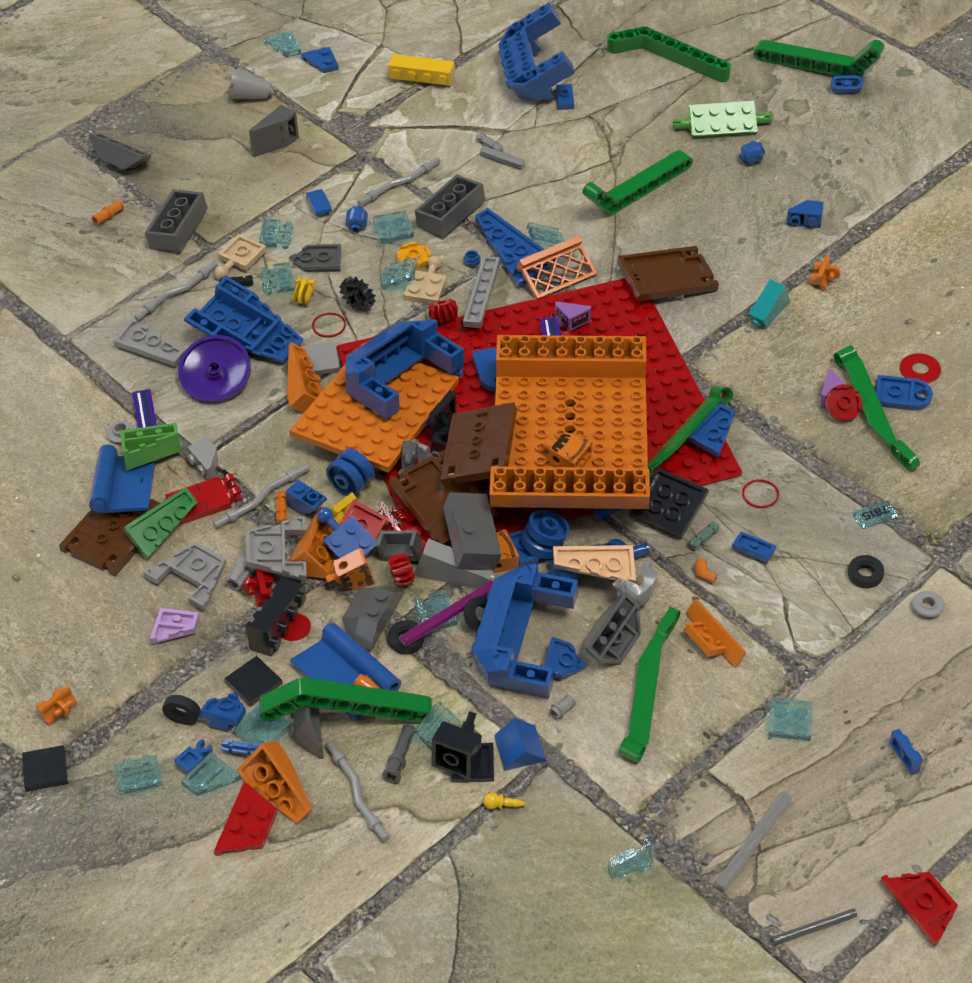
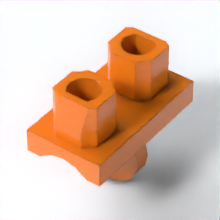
M824 256L823 262H815V273L810 275L811 285H820L821 290H826L829 281L838 279L841 274L840 269L836 265H830V256Z
M65 686L63 689L57 688L49 700L41 701L36 707L45 724L50 725L61 715L65 717L70 715L69 709L78 702L72 695L70 687Z

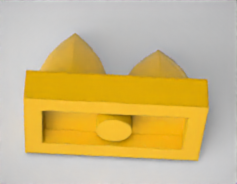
M353 492L331 508L333 518L338 524L353 500L357 499Z

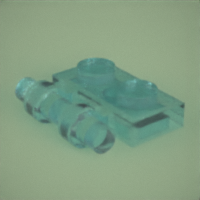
M263 219L259 243L265 245L266 248H277V244L282 243V248L288 249L292 240L290 237L293 233L292 222L287 221L286 224H281L279 219Z
M406 258L403 262H394L390 266L385 267V272L382 274L381 287L385 290L414 280L415 265L418 264L417 258Z
M290 262L273 264V269L269 270L267 267L261 268L262 289L266 295H271L274 288H277V293L295 290Z
M447 590L428 594V601L423 602L420 597L414 600L415 611L420 617L419 624L452 605ZM428 610H432L433 614L427 615L426 612ZM456 616L437 627V629L456 626Z
M143 755L139 759L131 761L126 759L122 763L115 764L116 772H120L116 773L120 795L163 786L159 765L155 764L158 763L157 755Z

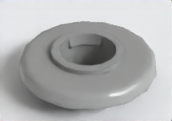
M117 421L108 427L106 433L112 442L122 443L121 434L117 431L136 428L129 421Z
M923 591L915 595L912 600V606L922 616L935 617L943 612L944 601L934 592ZM929 603L933 605V607H926L923 604Z

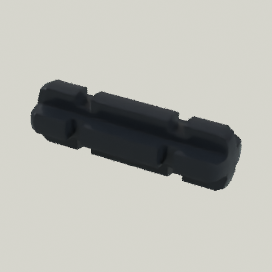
M247 275L245 278L243 276L229 277L242 286L245 284L246 286H252L254 283L252 275Z

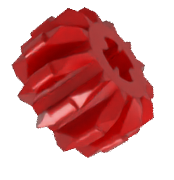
M444 299L429 304L428 314L430 320L435 319L437 323L456 319L458 317L456 301Z
M397 553L389 557L388 564L396 586L405 587L413 583L415 579L414 572L407 554Z

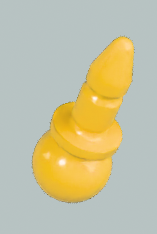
M494 792L487 793L483 798V804L488 809H495L497 807L502 809L503 805L507 807H521L525 805L524 801L503 798V794L498 796Z

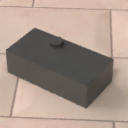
M456 174L415 210L417 227L445 237L485 201L483 184Z
M175 189L171 191L145 232L150 249L181 252L208 209L203 192Z
M450 492L443 509L457 568L495 570L502 554L487 494Z

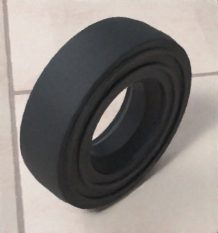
M860 555L851 560L848 566V577L858 587L873 588L881 583L884 577V566L880 560L873 556ZM861 567H868L874 573L871 576H863L858 570Z
M485 596L471 598L464 607L465 622L475 632H477L478 626L481 624V621L476 616L477 607L486 608L487 597Z
M402 620L392 625L388 633L390 647L400 654L417 652L423 646L425 636H422L408 646H404L398 637L401 633L408 632L419 624L412 620Z
M170 695L164 701L162 711L168 719L175 723L192 725L199 718L200 707L188 697Z

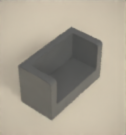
M417 530L380 531L376 544L382 561H388L389 557L397 553L407 554L409 561H419L424 546Z

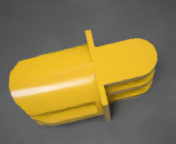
M299 276L298 280L295 281L296 287L291 301L296 303L298 299L299 304H304L305 301V304L308 305L311 296H314L317 279L309 280L308 277L302 279Z

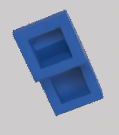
M322 189L305 193L306 199L311 204L315 215L332 211L331 205Z

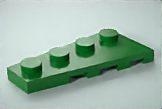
M185 487L126 525L123 530L147 560L197 504V500Z

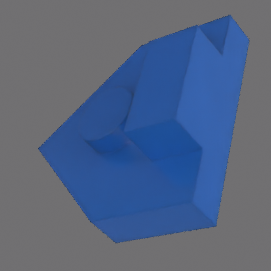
M555 637L551 638L542 666L553 668L555 678H565L585 670L586 667L583 660L576 654V649L572 643Z
M236 692L229 693L228 697L218 700L216 697L208 699L200 710L199 718L209 720L210 727L229 731L232 725H239L246 715V708L239 701Z

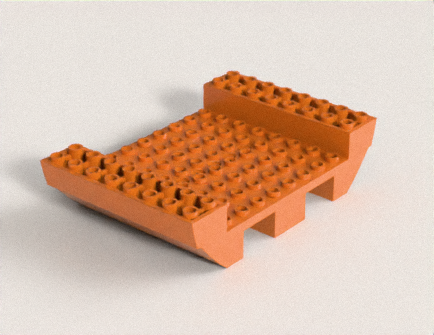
M497 335L495 406L514 402L517 407L509 465L508 467L491 466L490 507L649 509L646 336ZM563 433L590 439L593 441L592 455L582 468L556 467L549 462V451L543 448L545 440L550 438L556 441Z

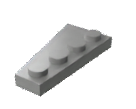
M134 318L128 322L113 340L114 346L174 367L178 365L184 353L183 349L169 340H163L161 335L156 332L152 333L148 327L138 324Z

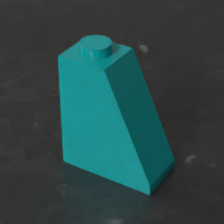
M769 279L749 312L753 325L767 328L787 306L790 299L785 285Z

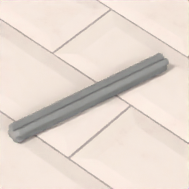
M785 791L780 793L716 881L718 889L721 891L727 890L790 803V794H787Z

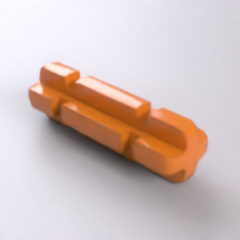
M278 491L276 493V522L278 524H281V521L287 520L285 491Z

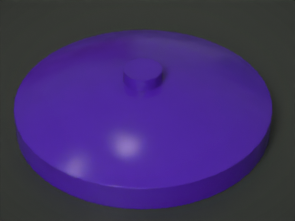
M212 335L197 340L185 350L178 365V377L183 389L192 398L204 403H219L236 396L245 387L251 374V361L246 349L237 340L223 335Z

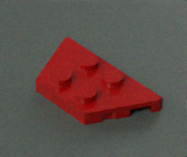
M243 782L214 849L216 856H221L222 852L235 850V853H239L249 849H263L278 813L277 808L246 782Z
M930 872L901 874V877L889 878L888 875L882 876L880 882L933 946H937L957 910V903Z

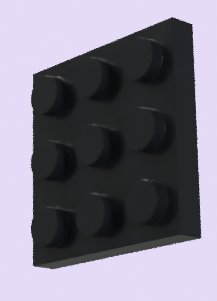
M657 467L649 480V509H632L630 517L682 539L707 497L709 490Z

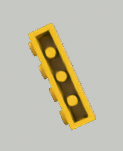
M392 54L388 64V73L391 79L451 86L455 75L454 61Z

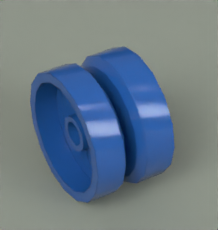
M347 448L338 455L336 460H333L327 466L326 476L333 487L341 494L348 496L353 492L357 497L364 487L373 481L375 470L363 454L354 449Z
M547 509L535 510L530 514L527 524L521 533L520 540L523 547L532 555L543 559L553 558V546H563L569 535L570 527L564 517L554 511Z

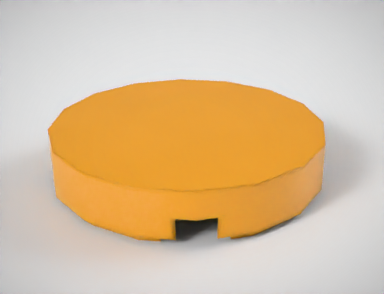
M417 242L402 245L396 253L397 263L408 270H419L426 267L428 259L431 257L430 249L424 244L423 246L419 245Z

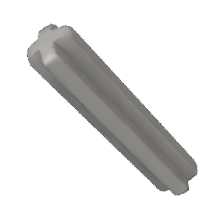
M487 146L480 148V155L519 169H523L525 166L524 159Z

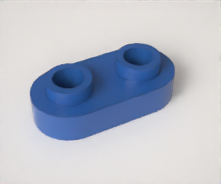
M856 75L835 76L830 83L831 90L836 93H856L863 86L862 78Z

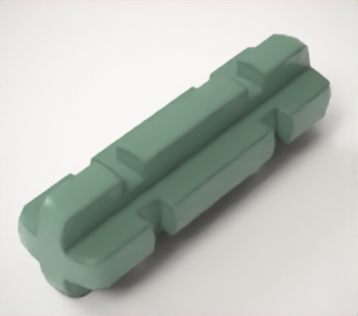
M715 521L709 523L695 535L696 537L689 540V547L697 550L700 545L713 536L712 534H716L719 531V524Z

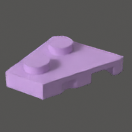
M160 608L150 636V642L154 644L194 634L200 619L199 613Z

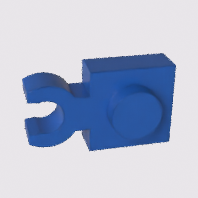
M201 739L197 742L195 749L189 746L175 758V765L190 776L205 763L204 757L211 755L213 748L209 745L207 748L202 749L205 746V741Z

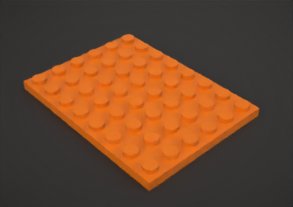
M417 362L385 384L399 393V411L385 419L347 394L345 364L289 430V434L291 437L340 454L347 448L354 449L363 454L374 468L389 473L402 456L403 441L412 442L425 427L429 413L450 390H454L459 383V377Z

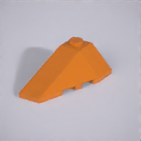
M291 342L289 344L287 397L289 406L293 410L304 413L325 388L322 389L319 383L321 381L320 376L316 375L312 370L314 365L306 350Z
M317 513L305 531V535L302 536L294 549L289 562H306V576L326 579V575L335 572L333 563L336 559H334V554L323 543V540L334 530L328 523L321 522L317 517Z
M278 741L263 742L237 769L246 783L261 793L268 801L278 806V809L294 822L300 823L313 810L289 756Z

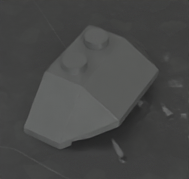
M101 133L89 135L98 158L104 160L105 164L117 166L119 170L127 171V169H134L151 158L150 154Z
M388 585L359 589L342 617L347 634L371 653L403 597L404 591Z
M625 591L602 613L584 639V649L599 663L621 664L641 635L640 604Z
M305 706L290 713V719H294V723L291 724V734L296 736L297 744L317 758L324 759L319 708Z

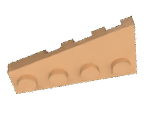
M633 545L553 546L554 568L615 581L622 578L623 580L636 583Z

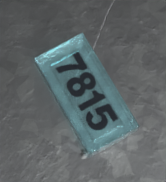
M887 500L854 511L853 517L863 530L896 519L897 512Z

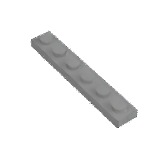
M482 257L463 319V327L481 328L499 269L500 257Z

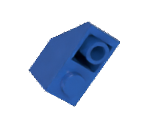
M806 200L788 209L786 225L821 228L824 202Z
M297 480L285 491L287 506L301 515L314 512L327 500L326 496L300 480Z

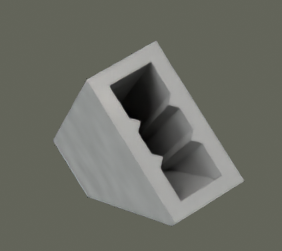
M428 539L414 576L478 589L487 582L493 581L496 573L493 570L458 569L453 548Z

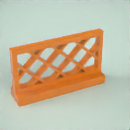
M580 235L519 260L516 268L518 272L523 274L535 299L548 296L597 275V271L581 244L583 240ZM574 251H580L582 255L581 260L572 257ZM558 258L568 259L567 265L564 266L557 263ZM570 260L579 263L578 270L568 267ZM543 264L553 265L552 271L543 270ZM581 266L588 267L591 273L585 274L580 272ZM555 267L565 270L563 277L553 274ZM531 269L537 271L536 279L530 277L527 271ZM567 271L576 274L574 280L565 278ZM540 273L550 276L548 283L538 280ZM552 277L561 280L560 286L556 287L550 284ZM536 285L545 286V292L539 294Z

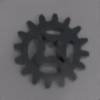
M349 276L339 286L341 289L339 292L343 294L342 299H346V304L351 305L353 309L357 307L358 311L362 309L365 312L376 302L374 299L376 295L372 294L373 289H369V284L364 283L363 279L359 281L356 276L354 278Z

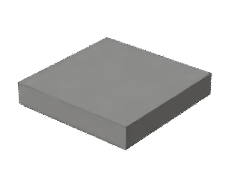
M335 342L302 346L314 365L312 370L316 375L340 371Z

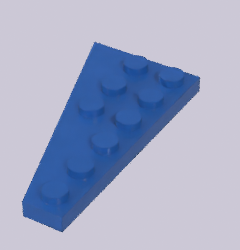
M486 208L475 215V221L498 257H500V260L518 288H520L527 282L523 274L518 272L516 268L519 260L545 249L492 210ZM545 263L542 269L547 271L553 265ZM532 269L527 271L530 277H537V271Z

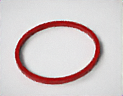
M332 312L320 314L312 322L314 333L326 338L338 336L346 327L345 319L340 314ZM335 315L343 320L344 327L336 334L323 335L314 329V323L322 316Z
M756 479L748 482L743 487L742 496L750 506L768 508L778 501L779 490L770 481ZM765 482L775 488L777 498L769 505L759 506L752 504L746 499L744 490L751 483Z

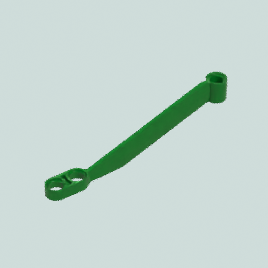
M848 345L835 352L833 357L836 364L846 369L853 389L858 391L861 396L862 410L869 427L889 447L894 457L907 470L912 471L919 467L920 461L917 455L903 441L896 440L863 361L858 356L856 349L852 345Z
M714 386L710 389L709 398L697 408L648 462L649 479L654 468L672 455L719 403L728 404L732 401L733 391L731 388Z
M669 607L653 638L639 659L629 734L622 741L618 751V755L637 763L641 761L649 744L662 643L668 639L681 613L680 610Z

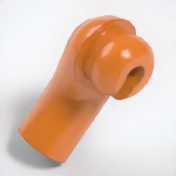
M697 559L694 564L696 575L714 584L718 575L708 571V563L705 559Z

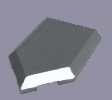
M341 244L306 245L297 254L294 253L289 256V259L304 270H341Z

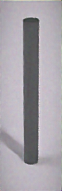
M853 908L772 936V943L777 945L857 917V912Z

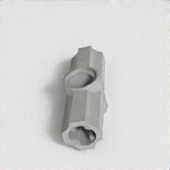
M246 552L238 555L234 569L226 578V584L235 591L241 590L242 584L247 580V577L256 575L255 568L246 566Z

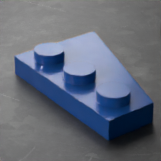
M719 403L687 438V441L718 458L734 420L735 411Z

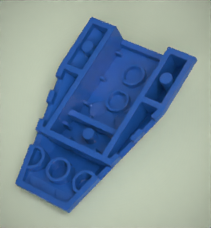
M227 276L215 286V295L200 311L194 308L184 318L185 322L208 336L223 335L231 337L241 343L246 351L280 363H284L288 359L289 344L291 342L299 346L304 340L288 324H284L281 321V317L278 314L275 315L266 303H262L258 295Z

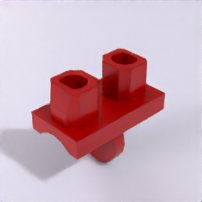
M256 569V575L247 577V580L243 582L242 590L245 593H249L250 596H255L256 607H262L265 599L270 600V592L273 588H266V586H272L273 574L263 573V570Z

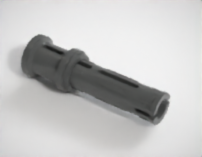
M411 724L403 725L394 753L388 757L387 769L382 773V777L387 782L398 783L401 780V771L406 766V754L416 731V728Z

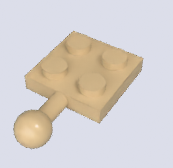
M238 234L218 253V258L227 263L215 269V276L218 279L228 276V271L233 266L247 271L267 251L266 246Z
M434 255L428 259V272L412 271L404 293V300L427 304L440 300L447 281V275L435 273V270L441 266V259L438 256Z

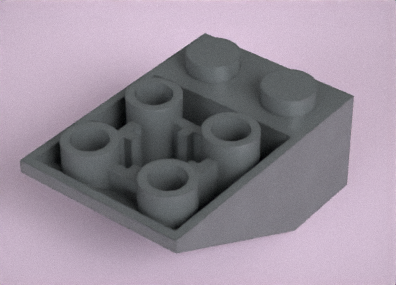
M280 105L249 130L253 157L288 147L299 138L295 111Z

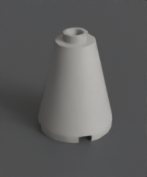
M235 67L228 97L229 99H268L269 96H272L274 87H271L270 82Z

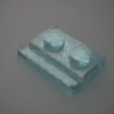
M528 222L526 228L529 229L528 233L534 243L552 247L565 241L559 232V228Z
M441 701L435 704L413 731L431 751L432 738L442 721L461 723L448 708L442 705Z

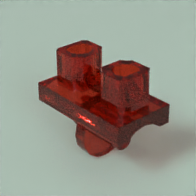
M383 501L379 503L378 506L381 509L378 513L387 517L390 521L383 527V531L404 530L398 521L404 522L406 520V508L394 505L391 512Z

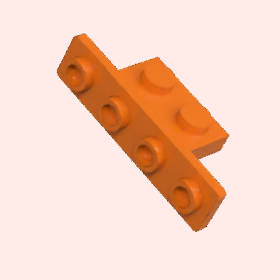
M698 599L693 600L686 612V615L693 623L686 625L684 628L685 632L708 657L723 654L734 667L739 666L746 651Z

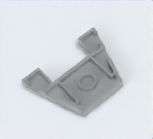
M300 516L298 520L291 522L289 520L281 521V524L272 527L271 525L247 530L246 566L303 581L306 580V562H285V535H305V516Z
M194 542L174 553V557L167 561L163 559L158 562V566L151 570L147 568L143 571L145 578L158 584L172 571L197 585V590L189 597V603L204 610L226 566V559Z

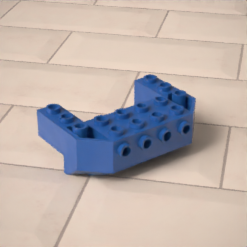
M549 2L509 26L498 44L500 50L498 53L504 68L503 73L507 78L505 81L509 89H513L519 98L535 100L552 99L554 95L551 87L575 73L572 62L563 51L553 55L538 66L535 65L533 55L541 51L538 38L561 25L559 14Z
M437 320L398 321L346 356V392L387 419L399 411V393L385 385L423 358L430 360L452 374L464 366V349L437 332Z
M535 563L518 566L494 579L491 591L489 590L486 608L482 612L481 624L477 629V638L471 650L476 666L490 686L547 698L550 697L554 683L553 668L519 662L518 657L534 601L574 609L578 595V580L538 572V564Z

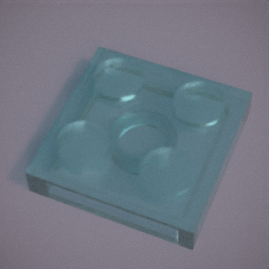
M406 210L373 216V223L381 244L414 237V231Z
M771 697L768 737L810 741L813 702Z
M259 702L241 720L238 726L232 728V734L244 742H250L252 745L253 743L262 744L263 742L278 741L291 729V723L283 717L272 722L261 720Z

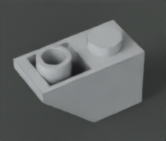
M205 437L187 447L189 453L187 458L191 465L197 467L200 476H204L209 480L213 478L219 460L217 448Z

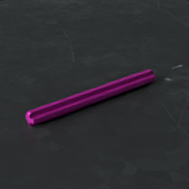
M493 581L487 582L401 635V643L404 646H408L464 611L465 604L471 598L476 596L487 597L489 590L491 591Z

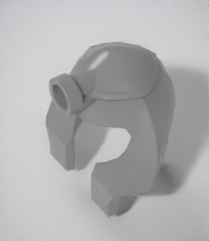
M652 559L645 560L639 571L644 576L642 585H637L622 578L613 583V587L617 589V598L626 591L640 604V607L648 602L658 584L657 572L652 569L654 563Z

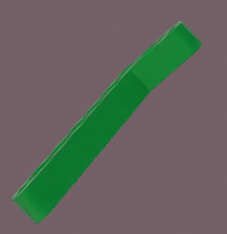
M643 26L612 32L607 36V51L609 53L616 54L643 48L719 82H727L730 79L731 64L728 61L649 27Z
M761 40L757 44L753 55L760 61L838 76H859L880 58L884 44L880 40H873L853 57Z
M676 150L608 192H605L593 182H589L584 186L582 194L609 215H614L687 171L692 166L693 159L683 151Z
M307 677L297 678L262 695L259 699L260 719L266 722L280 719L305 706L415 723H429L433 720L432 699L429 696Z

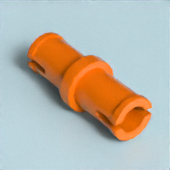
M116 200L111 205L103 207L100 212L91 217L93 223L99 225L106 219L113 218L114 214L123 210V203L120 200Z

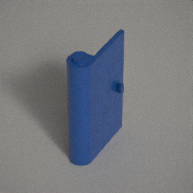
M106 444L101 446L90 496V509L96 513L149 510L156 460L126 471L124 456H118V451L113 445Z
M336 623L327 624L322 630V637L319 642L290 659V662L307 678L353 684L357 677L363 674L364 676L368 675L381 689L398 691L401 686L399 678ZM346 712L353 720L362 716L361 714Z

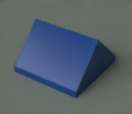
M514 718L495 734L505 771L546 762L535 725Z

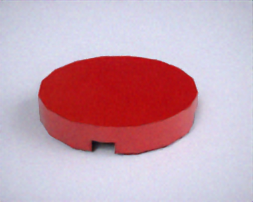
M841 384L833 387L828 392L825 405L831 417L845 422L854 419L861 411L862 399L859 392L855 391L852 386Z

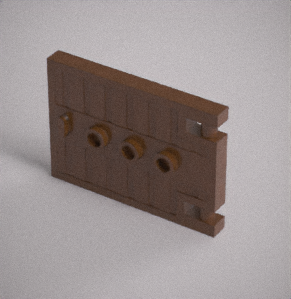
M697 246L618 256L617 263L638 301L718 291L719 283L717 280H713L714 274L702 254H698L699 249Z
M514 402L452 414L440 478L443 486L450 485L452 480L459 484L488 479L491 475V466L508 467L517 407Z
M443 450L439 453V458L436 459L432 456L402 471L400 478L397 479L396 476L389 478V485L432 539L449 546L451 545V539L443 509L449 493H481L472 482L457 484L455 480H452L450 485L443 486L440 480L441 465L444 462L446 451ZM490 507L494 522L498 518V513L493 507Z
M150 498L149 510L159 505L160 502ZM90 510L59 544L60 551L67 553L70 550L72 557L102 571L108 568L110 574L116 577L138 551V548L123 529L149 510L96 513Z

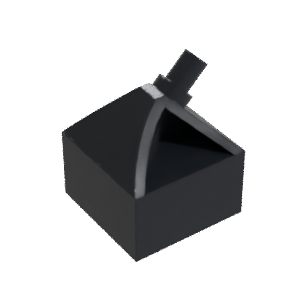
M469 711L463 724L442 721L432 738L431 766L471 780L481 761L482 735L474 729L477 713Z

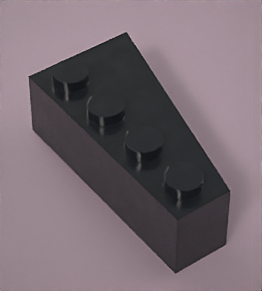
M284 578L280 579L270 592V600L265 599L262 603L261 612L256 611L253 615L254 621H248L245 625L250 650L272 657L275 650L279 649L283 635H286L289 631L291 620L297 617L298 608L306 600L303 584Z

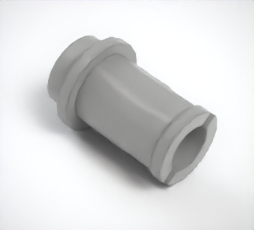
M567 694L557 704H552L549 712L555 719L563 718L564 713L574 706L576 701L571 695Z

